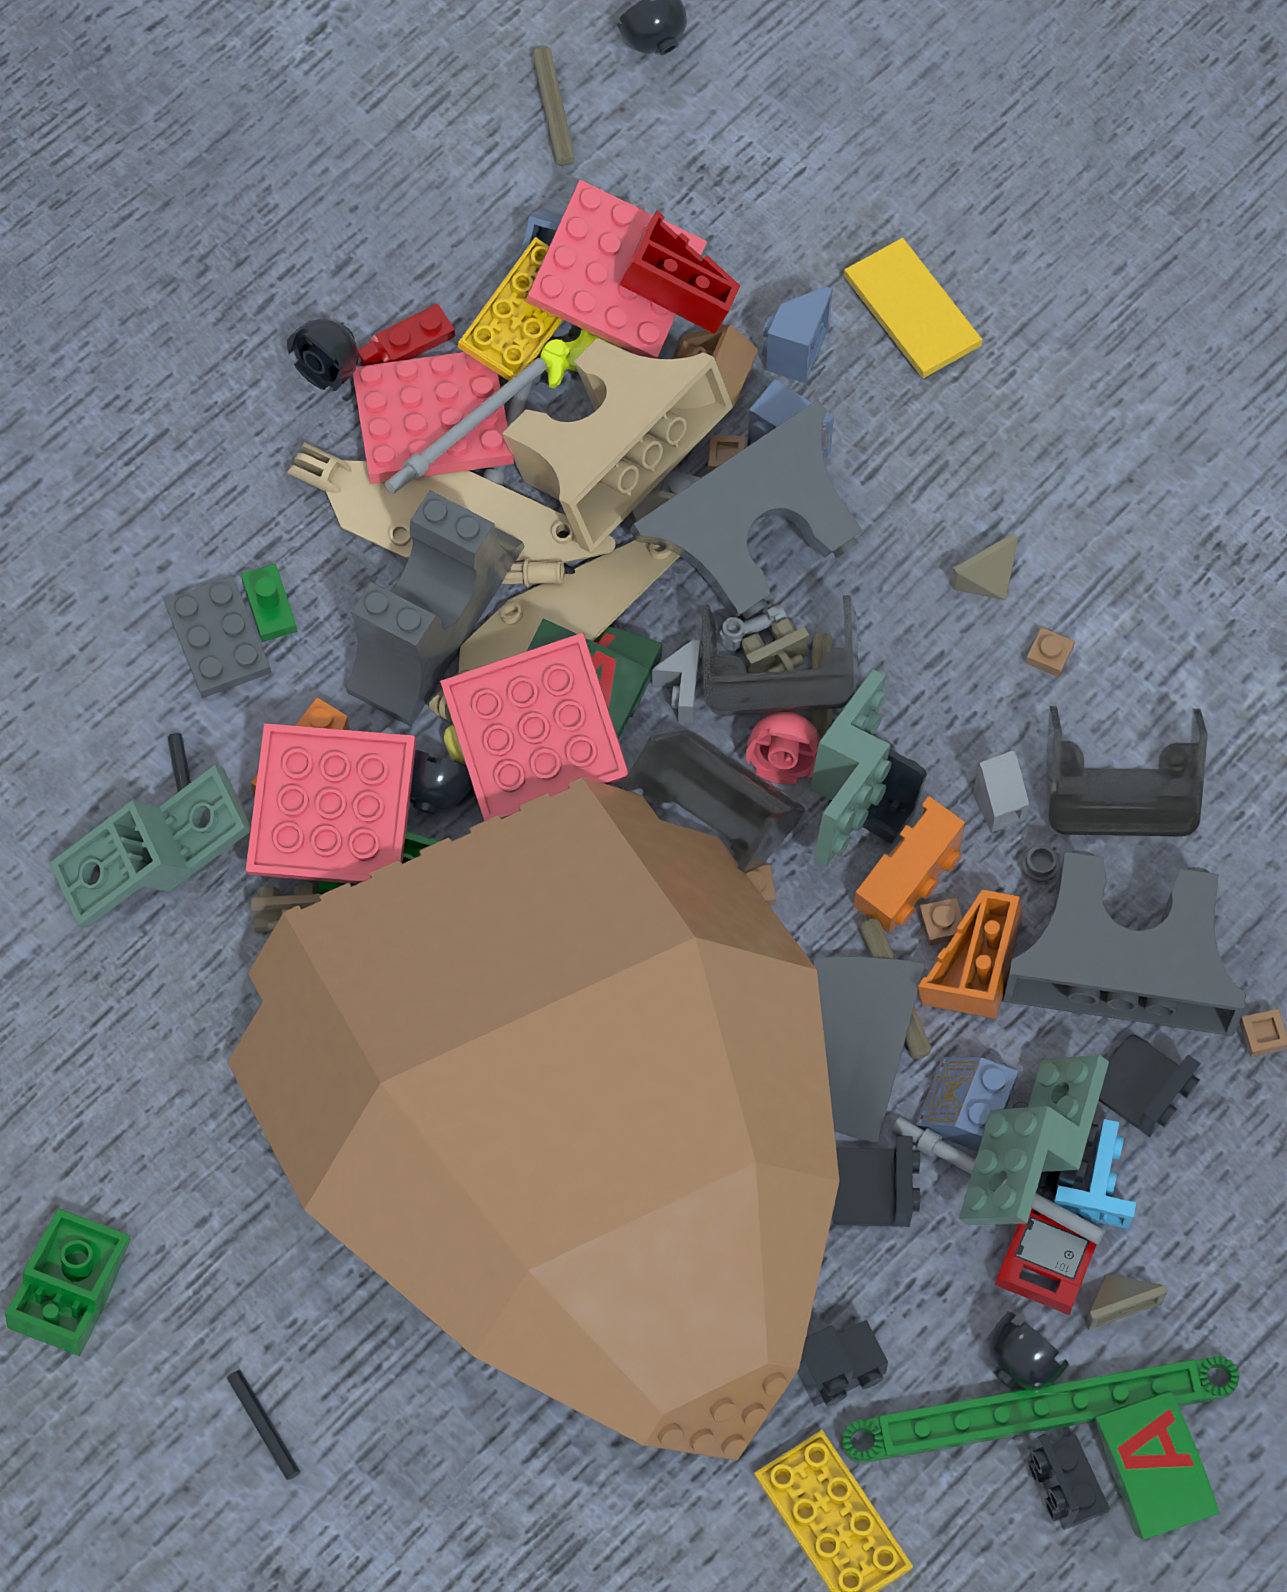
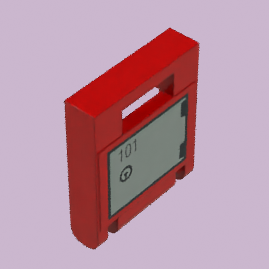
M1031 1208L1028 1222L1018 1224L995 1285L1070 1315L1097 1244L1041 1213L1039 1216L1033 1214L1034 1209ZM1022 1269H1028L1060 1282L1057 1292H1052L1020 1279Z

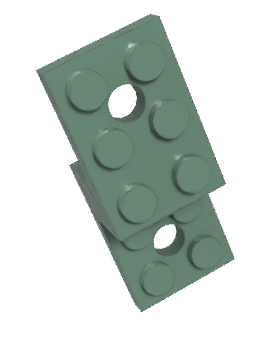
M874 669L864 680L818 745L810 790L832 801L822 814L813 860L826 867L835 854L841 856L844 853L851 838L850 833L853 829L857 831L861 829L868 816L869 811L867 809L871 804L878 805L886 790V785L882 784L891 767V762L887 760L891 744L873 736L882 720V716L878 715V712L882 708L887 693L883 691L886 675Z
M214 765L159 807L131 800L52 860L50 865L77 925L87 928L142 886L166 892L172 891L251 831V824L224 768ZM209 809L211 819L209 824L203 828L201 825L203 812ZM98 865L101 871L100 877L93 884L91 880L93 869Z
M1100 1055L1041 1059L1028 1107L990 1110L959 1216L961 1221L968 1225L1027 1223L1041 1172L1079 1170L1109 1061Z

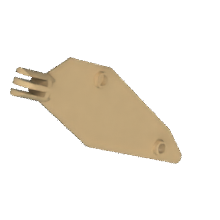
M304 442L301 447L304 453H298L294 459L298 466L291 465L287 473L327 493L342 529L408 559L413 545V539L410 536V520L429 490L495 523V528L523 541L524 549L516 562H524L526 558H530L532 562L562 560L563 563L608 554L613 552L616 547L614 538L608 535L592 553L582 549L566 515L469 470L420 477L418 480L412 479L395 494H392L386 488L385 482L370 484L366 461L342 460ZM563 530L570 533L566 538L557 536Z
M634 540L615 549L611 553L604 554L575 568L574 574H565L563 584L543 583L509 599L460 646L459 673L457 675L526 652L543 618L574 633H584L587 639L594 641L680 556L664 547L649 543H638ZM442 689L429 702V709L453 723Z

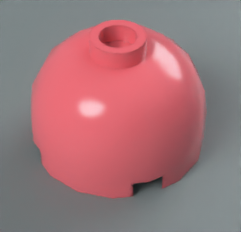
M784 711L770 713L758 721L752 729L747 742L746 761L748 765L751 761L752 765L756 767V774L765 780L777 784H796L797 779L808 775V780L813 776L821 738L814 724L804 716Z

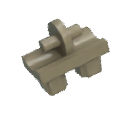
M786 618L771 628V635L775 639L774 642L765 645L759 634H753L742 640L741 650L746 660V674L751 681L767 673L771 680L781 675L788 683L797 679L795 668L804 664L802 656L809 653L807 639L810 638V635L805 627L797 629Z
M298 885L294 888V895L280 896L279 889L274 886L260 887L257 898H251L255 932H272L283 912L298 905L301 909H304L319 902L320 894H316L314 885Z

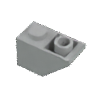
M1014 750L1004 754L1001 752L992 753L986 756L978 766L973 796L991 833L1026 820L1029 801Z

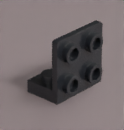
M1046 1434L1037 1436L1030 1454L1031 1460L1028 1461V1467L1036 1484L1042 1482L1048 1497L1045 1498V1505L1051 1519L1054 1522L1059 1520L1063 1530L1108 1513L1110 1507L1077 1435L1074 1434L1050 1444Z

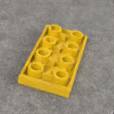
M536 237L457 345V348L508 381L537 359L543 347L550 341L564 321L525 302L549 248L547 244Z
M904 238L844 269L846 280L922 379L982 346L983 339Z
M823 1430L754 1472L755 1479L829 1592H878L913 1569V1565Z

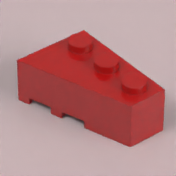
M656 210L640 238L619 285L715 334L730 311L741 285L710 257L705 256L703 258L688 245L690 239L683 233L677 235L663 222L665 217Z

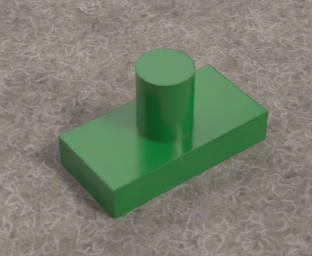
M272 564L241 573L243 585L262 642L296 633V623L277 565Z

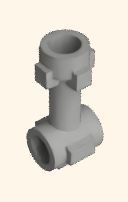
M770 603L762 609L763 614L744 622L736 617L724 620L718 638L721 645L728 650L741 648L744 637L766 628L771 629L776 623L786 619L787 616L781 604L772 606Z

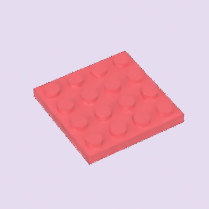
M579 180L525 302L636 355L657 359L676 314L619 285L640 238L653 215ZM663 220L677 235L683 233L689 238L688 245L698 254L702 255L707 243L706 240Z
M465 352L356 367L353 379L370 484L386 482L403 468V463L415 453H422L500 389L498 374ZM504 405L428 466L429 470L421 477L514 464L513 454L510 452L502 435L508 428Z
M584 633L440 681L484 821L497 815L501 819L520 811L519 805L546 793L552 797L569 789L568 783L581 777L607 785L630 777Z
M264 723L246 873L256 876L359 884L370 879L369 873L398 860L402 864L416 737L412 735Z

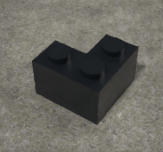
M865 1320L839 1333H836L833 1326H829L806 1337L797 1373L814 1407L823 1402L826 1406H831L845 1399L848 1396L846 1392L855 1387L861 1386L862 1389H867L881 1382L884 1379L883 1374L887 1371L888 1360L868 1321Z

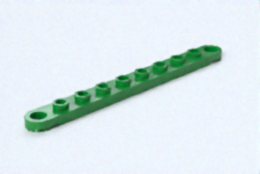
M1214 1356L1206 1359H1194L1049 1385L1040 1390H1021L881 1415L876 1418L851 1422L843 1433L842 1448L846 1456L852 1461L869 1463L1096 1422L1094 1416L1167 1391H1172L1179 1407L1227 1398L1235 1391L1239 1382V1372L1237 1366L1231 1360L1226 1359L1224 1356ZM1212 1368L1223 1369L1229 1376L1228 1385L1223 1388L1214 1387L1207 1379V1372ZM864 1431L872 1436L874 1446L867 1450V1452H860L855 1447L853 1448L851 1437L856 1432Z

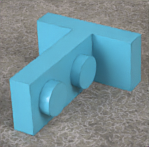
M1104 1119L1099 1131L1088 1192L1058 1185L1053 1202L1085 1220L1129 1229L1134 1218L1136 1202L1112 1197L1117 1173L1110 1172L1112 1159L1119 1160L1124 1137L1117 1136L1119 1122Z

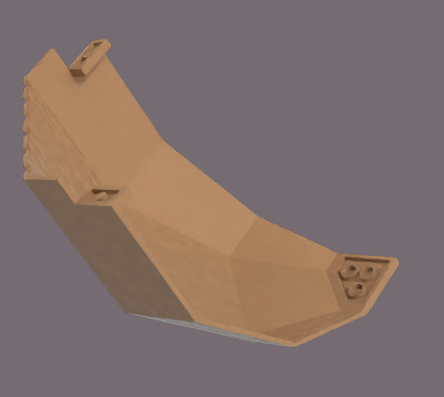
M581 777L568 783L569 789L552 797L546 793L519 805L520 811L501 819L497 815L469 828L470 834L451 841L448 837L420 850L421 856L403 864H401L400 860L369 873L371 878L352 887L350 883L344 884L320 895V901L304 909H301L298 905L283 912L248 973L263 1002L227 1063L303 1209L475 1358L643 1446L738 1461L799 1370L840 1179L817 969L719 837L661 821L642 795Z

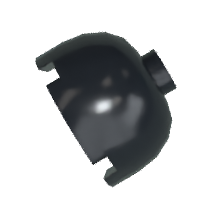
M641 0L621 15L619 19L622 24L617 23V27L626 42L635 50L648 54L659 51L660 55H665L678 46L677 40L683 35L687 24L686 10L681 0H655L652 2L650 0Z
M325 318L311 320L300 326L287 339L288 353L290 354L294 351L298 359L294 366L308 382L319 389L325 390L330 386L333 388L332 391L338 390L356 370L359 357L353 333L344 325Z
M415 750L410 798L414 800L413 808L434 814L436 808L451 809L464 800L472 785L468 768L442 757L438 759L429 756L430 753Z
M1007 1311L991 1332L988 1342L989 1357L997 1367L992 1373L1010 1389L1015 1384L1027 1390H1040L1051 1385L1069 1366L1068 1361L1064 1359L1058 1363L1054 1358L1059 1354V1351L1025 1321L1021 1326L1012 1323L1011 1321L1016 1315Z

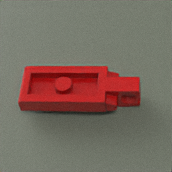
M437 303L374 335L369 339L368 344L358 349V361L361 366L409 360L454 338L455 329Z

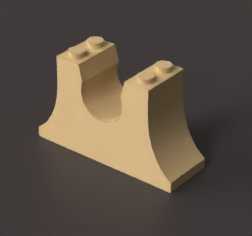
M597 338L574 361L595 412L578 421L560 422L549 417L547 413L526 409L502 433L510 452L513 454V459L523 481L560 501L582 549L592 553L733 408L714 357L703 352L695 356L679 359L648 358L632 354Z

